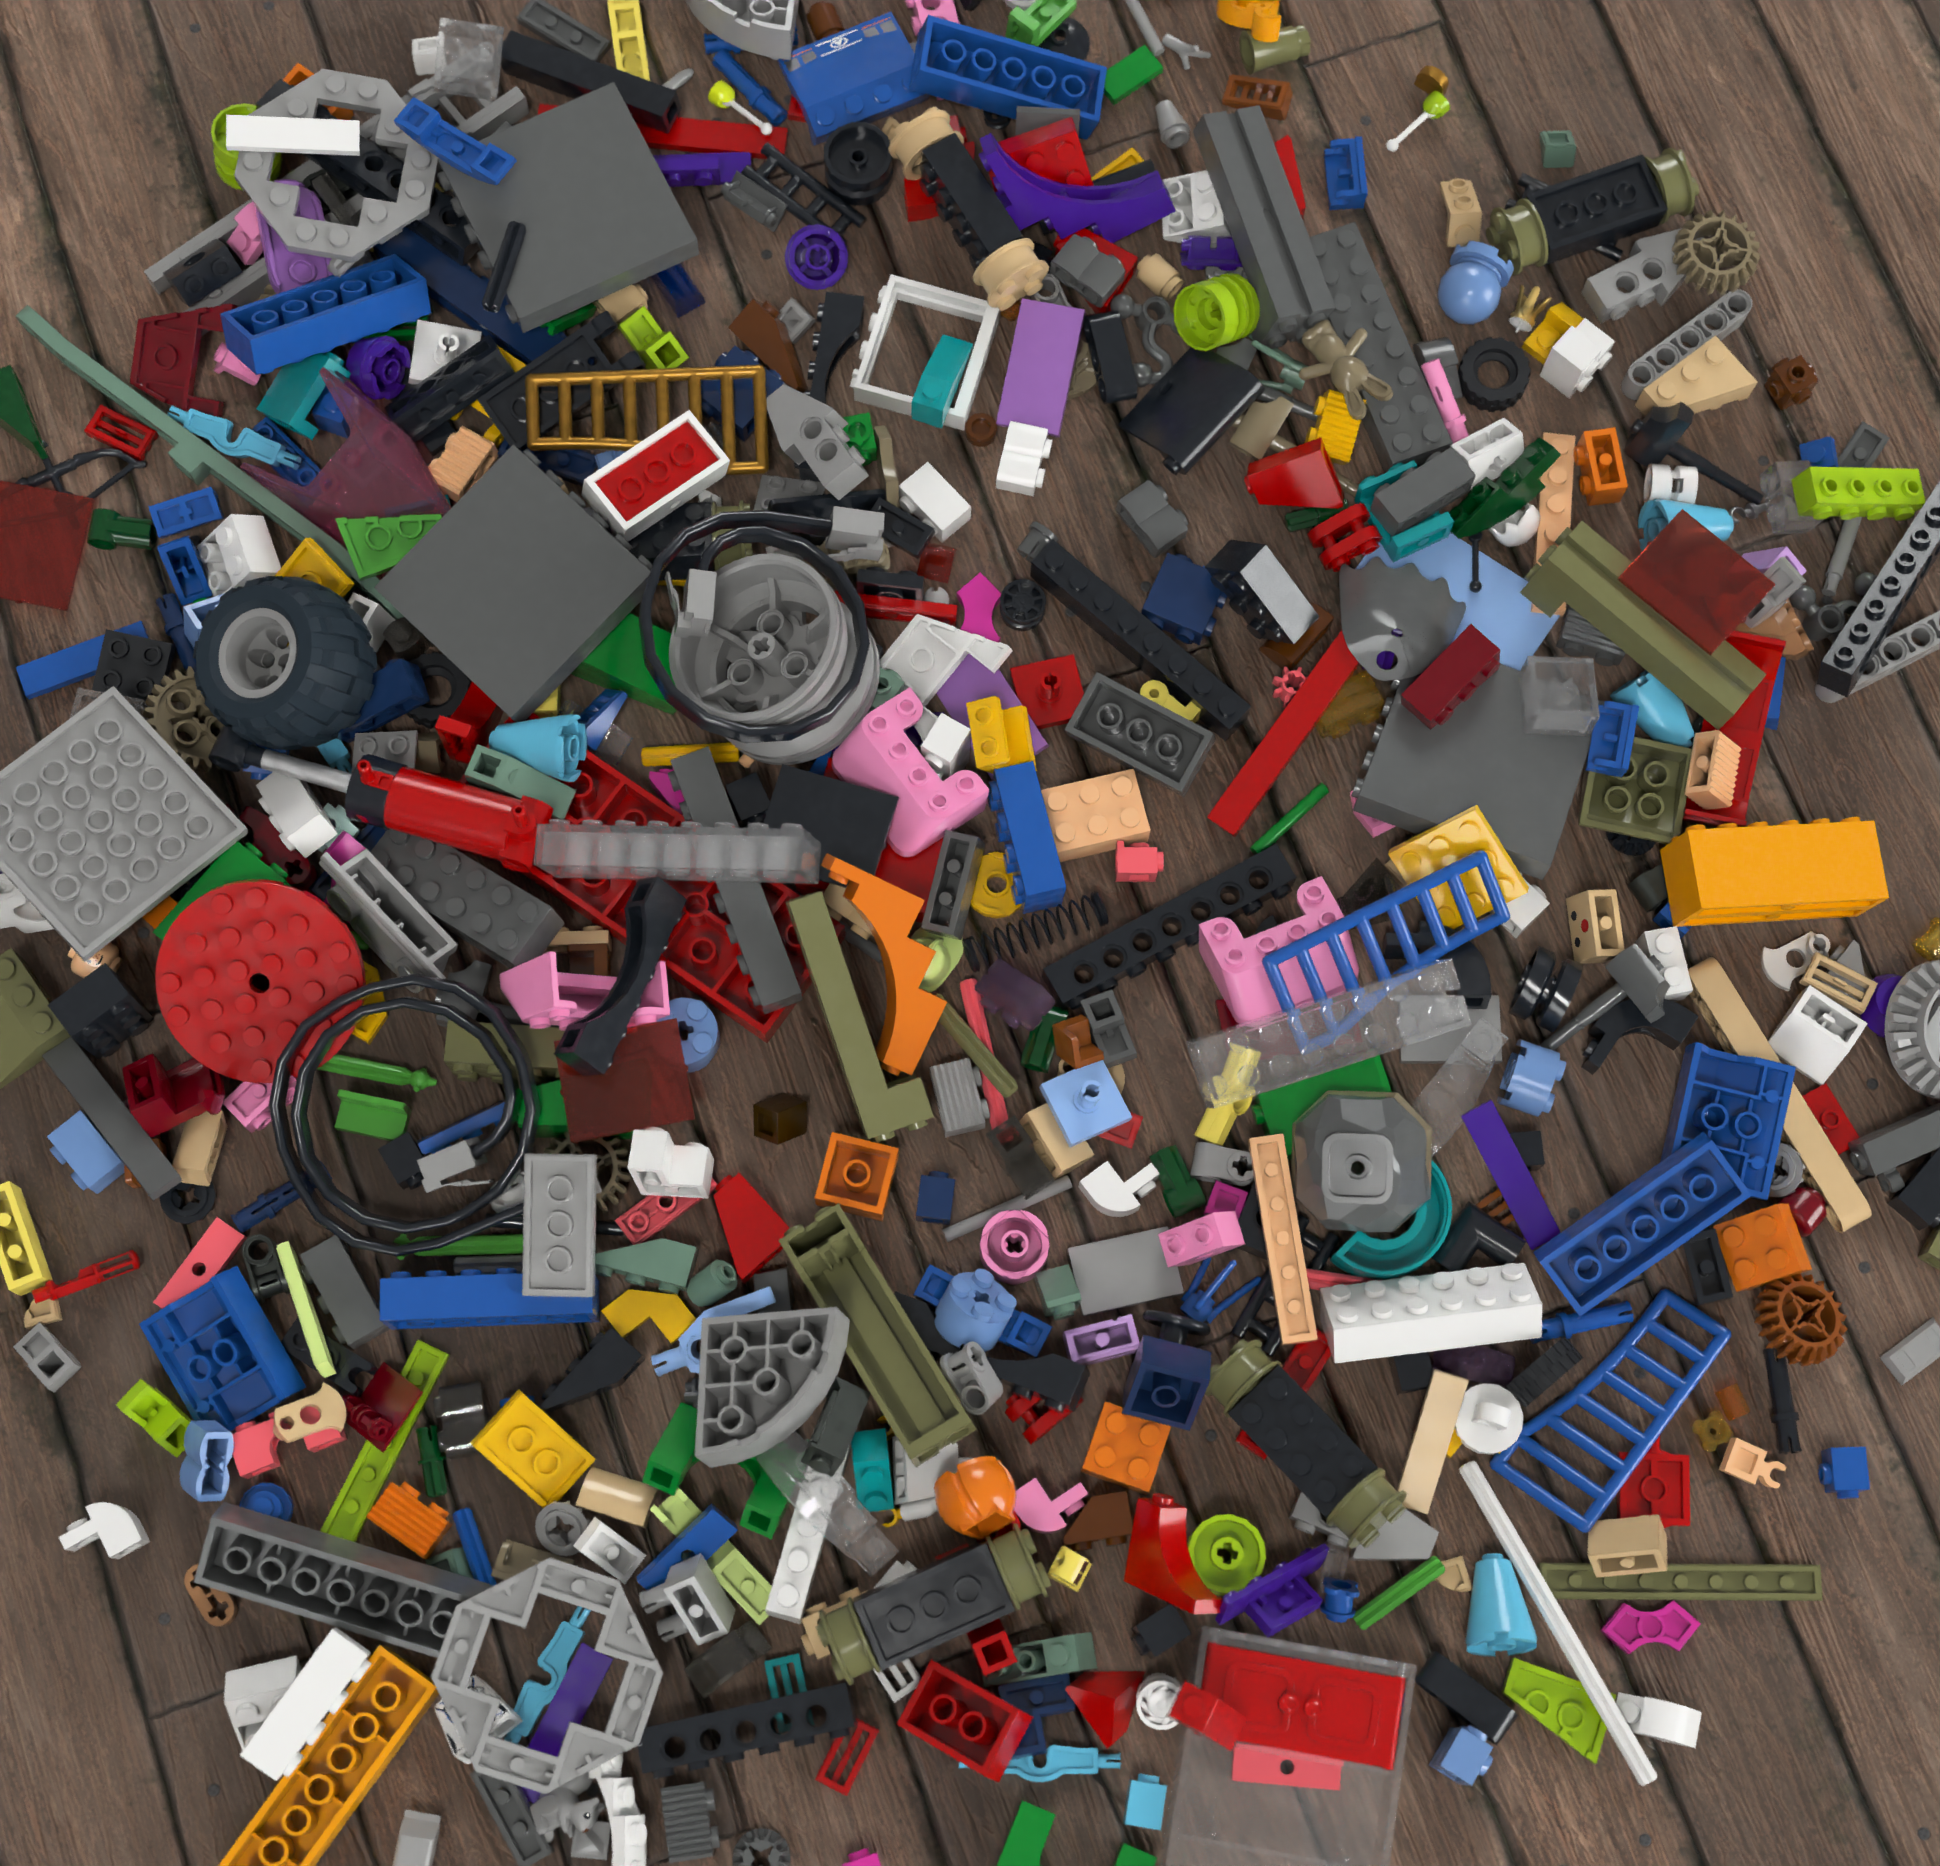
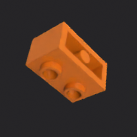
M1616 428L1584 431L1577 446L1573 449L1574 463L1576 466H1580L1582 475L1579 479L1581 494L1586 495L1588 506L1620 502L1628 485Z

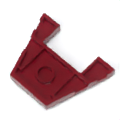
M227 303L216 307H204L187 312H175L138 319L130 384L161 402L189 412V409L192 408L202 413L222 418L224 402L193 396L202 329L224 332L220 313L238 308V305Z

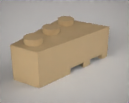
M1715 335L1644 388L1635 406L1646 416L1653 406L1670 407L1683 402L1695 414L1708 409L1720 408L1723 404L1735 400L1742 401L1748 399L1758 381Z

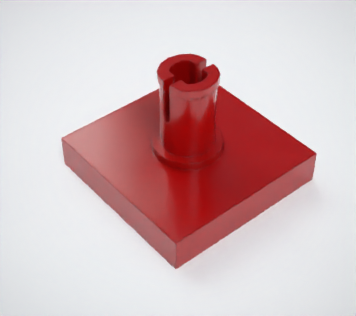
M1074 654L1010 668L1014 692L1022 705L1027 708L1029 716L1039 730L1067 724L1070 721L1084 695Z

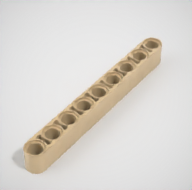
M1709 957L1688 968L1693 991L1689 995L1724 1052L1739 1056L1758 1057L1781 1063L1720 963L1714 957ZM1793 1082L1780 1143L1791 1145L1794 1150L1801 1154V1161L1806 1166L1803 1169L1802 1175L1805 1184L1823 1196L1826 1202V1218L1837 1232L1843 1233L1870 1218L1872 1211L1861 1190Z

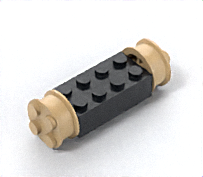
M931 107L912 121L903 122L895 128V136L889 145V153L903 164V175L906 179L919 180L923 193L926 197L931 196L937 204L936 211L940 219L944 223L948 221L952 227V234L958 246L966 248L970 255L969 261L975 270L973 281L977 286H983L987 292L989 306L1004 311L1025 295L1031 296L1037 293L1043 287L1041 281L1047 275L1049 266L1046 261L1039 260L1033 252V241L1029 238H1022L1023 234L964 147V137L960 132L953 131L949 125V114L945 110Z

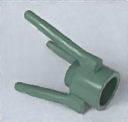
M1250 334L1248 338L1253 340L1252 335ZM1253 340V347L1284 365L1279 378L1285 380L1284 383L1258 379L1261 384L1291 394L1293 388L1301 391L1306 380L1300 379L1299 371L1308 366L1291 358L1278 348L1271 349L1269 346Z

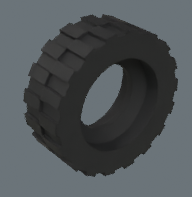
M1488 337L1485 340L1481 341L1480 339L1476 341L1473 346L1466 350L1457 373L1462 395L1467 399V403L1471 406H1476L1481 411L1495 412L1500 410L1501 412L1510 406H1514L1518 399H1521L1530 380L1528 378L1531 374V368H1529L1528 357H1525L1524 351L1515 345L1516 343L1506 341L1500 337L1498 339ZM1487 361L1500 362L1507 368L1509 380L1501 388H1488L1479 380V367Z
M432 652V654L427 655L424 653L420 657L409 661L419 665L423 680L431 676H441L451 684V695L445 703L438 706H431L425 703L406 713L419 726L424 725L428 729L435 728L439 715L448 718L456 711L471 685L470 679L445 655L438 652Z
M1564 1336L1507 1385V1388L1526 1407L1583 1359V1356Z

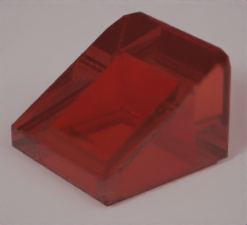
M929 542L920 557L917 571L918 576H924L926 579L948 584L957 549Z

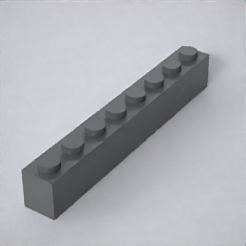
M709 746L670 760L673 771L667 773L674 792L680 790L684 801L680 802L679 806L685 822L692 820L696 832L690 833L696 852L703 851L707 862L701 864L708 883L715 881L719 893L713 894L720 914L726 912L730 924L724 925L731 945L738 943L742 953L736 956L742 975L749 974L754 985L748 987L754 1007L761 1005L764 1014L803 1001L801 989Z

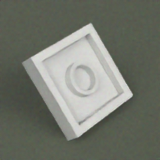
M417 320L408 383L417 385L481 340V331Z

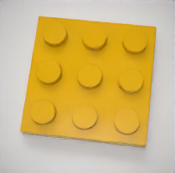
M1478 805L1391 848L1388 853L1403 879L1409 885L1478 850H1483L1488 855L1506 903L1528 893L1529 887ZM1475 867L1461 874V881L1476 918L1494 910L1478 868ZM1447 881L1430 889L1429 891L1442 924L1451 929L1463 925L1464 923Z

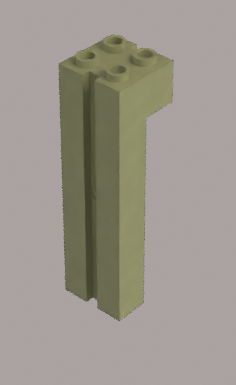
M1583 521L1574 530L1567 527L1555 541L1559 546L1557 547L1553 544L1539 558L1538 562L1542 566L1536 563L1524 577L1528 583L1520 593L1548 617L1551 618L1563 602H1566L1717 730L1736 713L1747 697L1767 675Z
M816 891L786 901L785 903L863 1134L868 1139L873 1138L876 1142H881L894 1137V1130L905 1127L908 1128V1131H912L928 1125L926 1119L934 1116L921 1077L916 1078L915 1073H913L912 1076L908 1075L887 1083L885 1081L822 891Z
M839 1203L833 1207L826 1206L814 1215L815 1222L805 1228L802 1224L791 1227L785 1232V1237L778 1241L819 1308L837 1307L850 1320L845 1351L915 1467H918L939 1454V1450L950 1443L953 1445L976 1431V1428Z

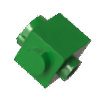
M870 413L843 417L848 422L843 430L850 438L846 443L849 448L854 446L863 456L865 462L861 465L864 467L873 461H877V447Z

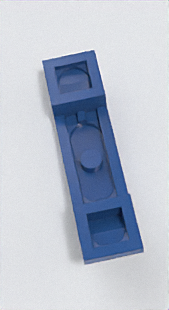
M415 97L410 100L394 119L395 124L426 150L450 166L482 182L498 185L517 162L515 157L495 145L489 143L486 146L441 119L438 111Z
M929 1264L913 1295L936 1308L954 1276ZM1014 1309L998 1342L1037 1358L1053 1327L1023 1311L1019 1312Z

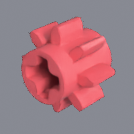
M1284 667L1282 671L1283 678L1274 676L1272 684L1279 688L1274 690L1272 697H1279L1283 701V708H1286L1297 691H1294L1293 688L1298 687L1299 690L1307 679L1301 673L1302 667L1291 671Z

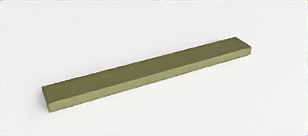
M1537 1563V1568L1555 1599L1823 1601L1820 1565L1667 1564V1571L1596 1578L1591 1563Z

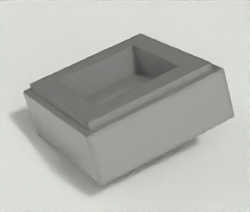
M792 297L780 309L781 313L778 316L786 324L793 344H796L816 322L809 312Z
M596 1821L594 1826L586 1833L580 1832L575 1827L571 1857L608 1860L611 1837L610 1822Z

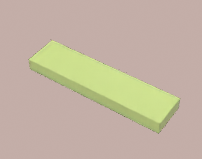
M289 1241L277 1245L276 1250L313 1363L321 1376L326 1378L336 1374L305 1278L299 1268L301 1265L298 1256Z

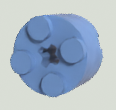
M692 998L670 1000V1015L658 1019L656 1025L649 1027L650 1041L655 1054L663 1064L677 1072L690 1073L701 1070L710 1063L720 1046V1033L715 1016L700 1000ZM688 1030V1040L682 1041L680 1037L681 1031Z
M1519 1039L1516 1045L1522 1048L1519 1054L1512 1052L1500 1084V1089L1506 1090L1504 1098L1498 1096L1497 1103L1538 1117L1541 1112H1550L1555 1098V1094L1551 1093L1554 1081L1561 1080L1566 1062L1560 1060L1559 1052Z
M977 1269L975 1272L960 1273L951 1279L936 1307L935 1326L939 1333L952 1345L960 1348L962 1343L967 1344L973 1341L978 1343L986 1352L996 1345L1014 1312L1017 1302L1014 1296L1009 1294L1001 1284L994 1280V1276L989 1271Z

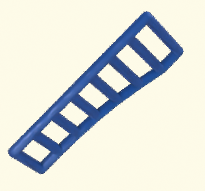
M1478 850L1264 956L1262 959L1263 967L1300 1054L1304 1056L1310 1055L1338 1041L1392 990L1446 953L1507 922L1510 919V912L1487 853L1483 850ZM1475 867L1479 870L1495 913L1479 921L1476 919L1460 878L1461 874ZM1446 881L1465 928L1449 937L1446 934L1429 891ZM1416 896L1436 943L1421 954H1418L1399 906ZM1386 911L1407 960V963L1393 974H1390L1369 922L1370 919ZM1357 926L1380 983L1365 997L1362 994L1339 937V934ZM1325 941L1328 944L1353 1005V1009L1339 1022L1336 1019L1308 951ZM1295 956L1327 1030L1311 1039H1308L1278 967L1279 964Z
M1669 1289L1660 1290L1639 1320L1600 1365L1569 1393L1523 1424V1429L1517 1441L1508 1449L1501 1451V1453H1495L1490 1460V1468L1583 1533L1589 1532L1732 1336L1731 1331ZM1667 1305L1714 1335L1704 1351H1701L1656 1321ZM1646 1332H1649L1694 1362V1365L1684 1378H1681L1635 1347ZM1627 1357L1673 1388L1674 1392L1663 1406L1612 1371ZM1603 1381L1655 1418L1643 1433L1588 1396V1394ZM1577 1404L1635 1445L1625 1459L1622 1460L1559 1416ZM1548 1425L1615 1471V1473L1604 1488H1602L1529 1436ZM1518 1446L1595 1499L1583 1516L1507 1463Z

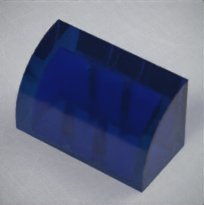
M681 263L650 276L678 318L705 304V298Z

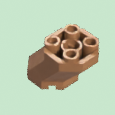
M1723 594L1719 597H1707L1704 599L1722 637L1724 630H1734L1786 641V646L1781 657L1791 660H1798L1808 655V652L1814 649L1788 599L1786 600L1787 603L1777 612L1751 629L1728 605L1736 595Z

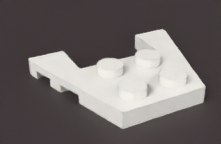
M916 614L882 656L880 667L885 670L888 668L898 673L902 681L905 682L904 690L910 687L920 699L923 705L922 717L913 726L919 733L921 740L924 741L938 719L935 714L926 708V705L964 658L970 654L991 672L995 673L1013 650L1004 643H997L975 633L971 634L946 623Z

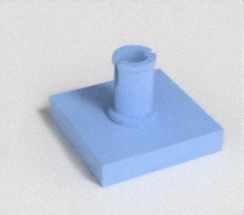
M1103 1060L1079 1069H1073L1042 1083L1039 1087L1070 1148L1124 1124L1132 1118Z

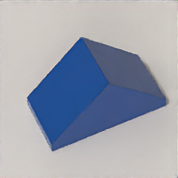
M189 535L157 546L181 606L193 603L198 598L213 596L202 561L199 558V552Z

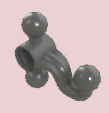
M1127 294L1116 295L1111 300L1110 311L1117 310L1121 319L1135 316L1136 326L1143 331L1142 345L1144 350L1161 365V369L1158 372H1153L1151 367L1144 362L1133 364L1137 387H1145L1149 384L1156 385L1172 368L1173 361L1171 356L1155 343V332L1164 324L1170 326L1174 333L1180 335L1174 322V314L1170 313L1169 303L1159 296L1150 297L1140 305L1134 303L1132 297ZM1147 309L1155 311L1158 320L1151 319L1147 314Z
M1870 572L1859 574L1854 581L1856 593L1864 597L1877 576ZM1802 585L1790 596L1792 606L1797 610H1805L1808 614L1803 621V629L1808 638L1814 641H1822L1828 638L1832 645L1844 626V614L1848 613L1852 616L1859 603L1851 600H1842L1835 605L1830 604L1820 608L1816 604L1815 591L1807 585ZM1821 618L1825 621L1826 627L1823 625Z

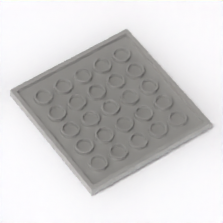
M114 686L0 771V870L84 962L248 834L246 826Z

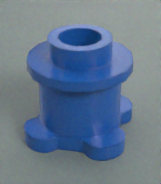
M1325 1577L1323 1585H1325L1324 1592L1326 1595L1325 1601L1320 1605V1610L1326 1614V1618L1330 1621L1346 1622L1347 1618H1352L1355 1615L1353 1601L1354 1598L1359 1597L1358 1583L1353 1580Z

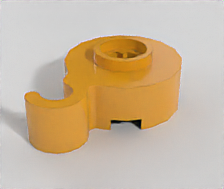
M1280 0L1217 1L1216 14L1225 23L1235 27L1251 29V36L1255 40L1261 42L1278 41L1282 18L1281 15H1278Z

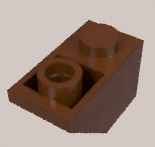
M1127 1491L1091 1497L1062 1539V1546H1071L1072 1551L1079 1552L1093 1549L1092 1542L1105 1540L1106 1546L1127 1543L1126 1536H1131L1133 1528Z

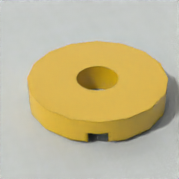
M992 852L982 856L970 906L973 910L986 917H1007L1021 908V904L1015 905L1011 893V886L1014 885L1013 874L1006 873L1003 862V854L1005 853ZM992 877H1000L1005 881L1006 888L1002 892L994 893L987 887L988 880Z

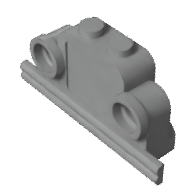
M366 848L341 866L327 852L320 857L319 865L336 882V885L327 891V899L333 911L341 919L350 921L354 931L359 934L361 939L398 977L422 974L446 979L442 973L445 970L449 956L456 952L458 944ZM412 985L406 988L413 993H419L425 987Z

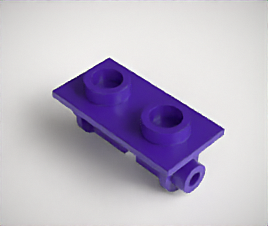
M1188 235V239L1181 240L1180 259L1182 266H1187V268L1192 270H1202L1206 266H1218L1219 269L1225 271H1233L1237 267H1243L1232 237L1217 236L1216 248H1210L1211 236Z

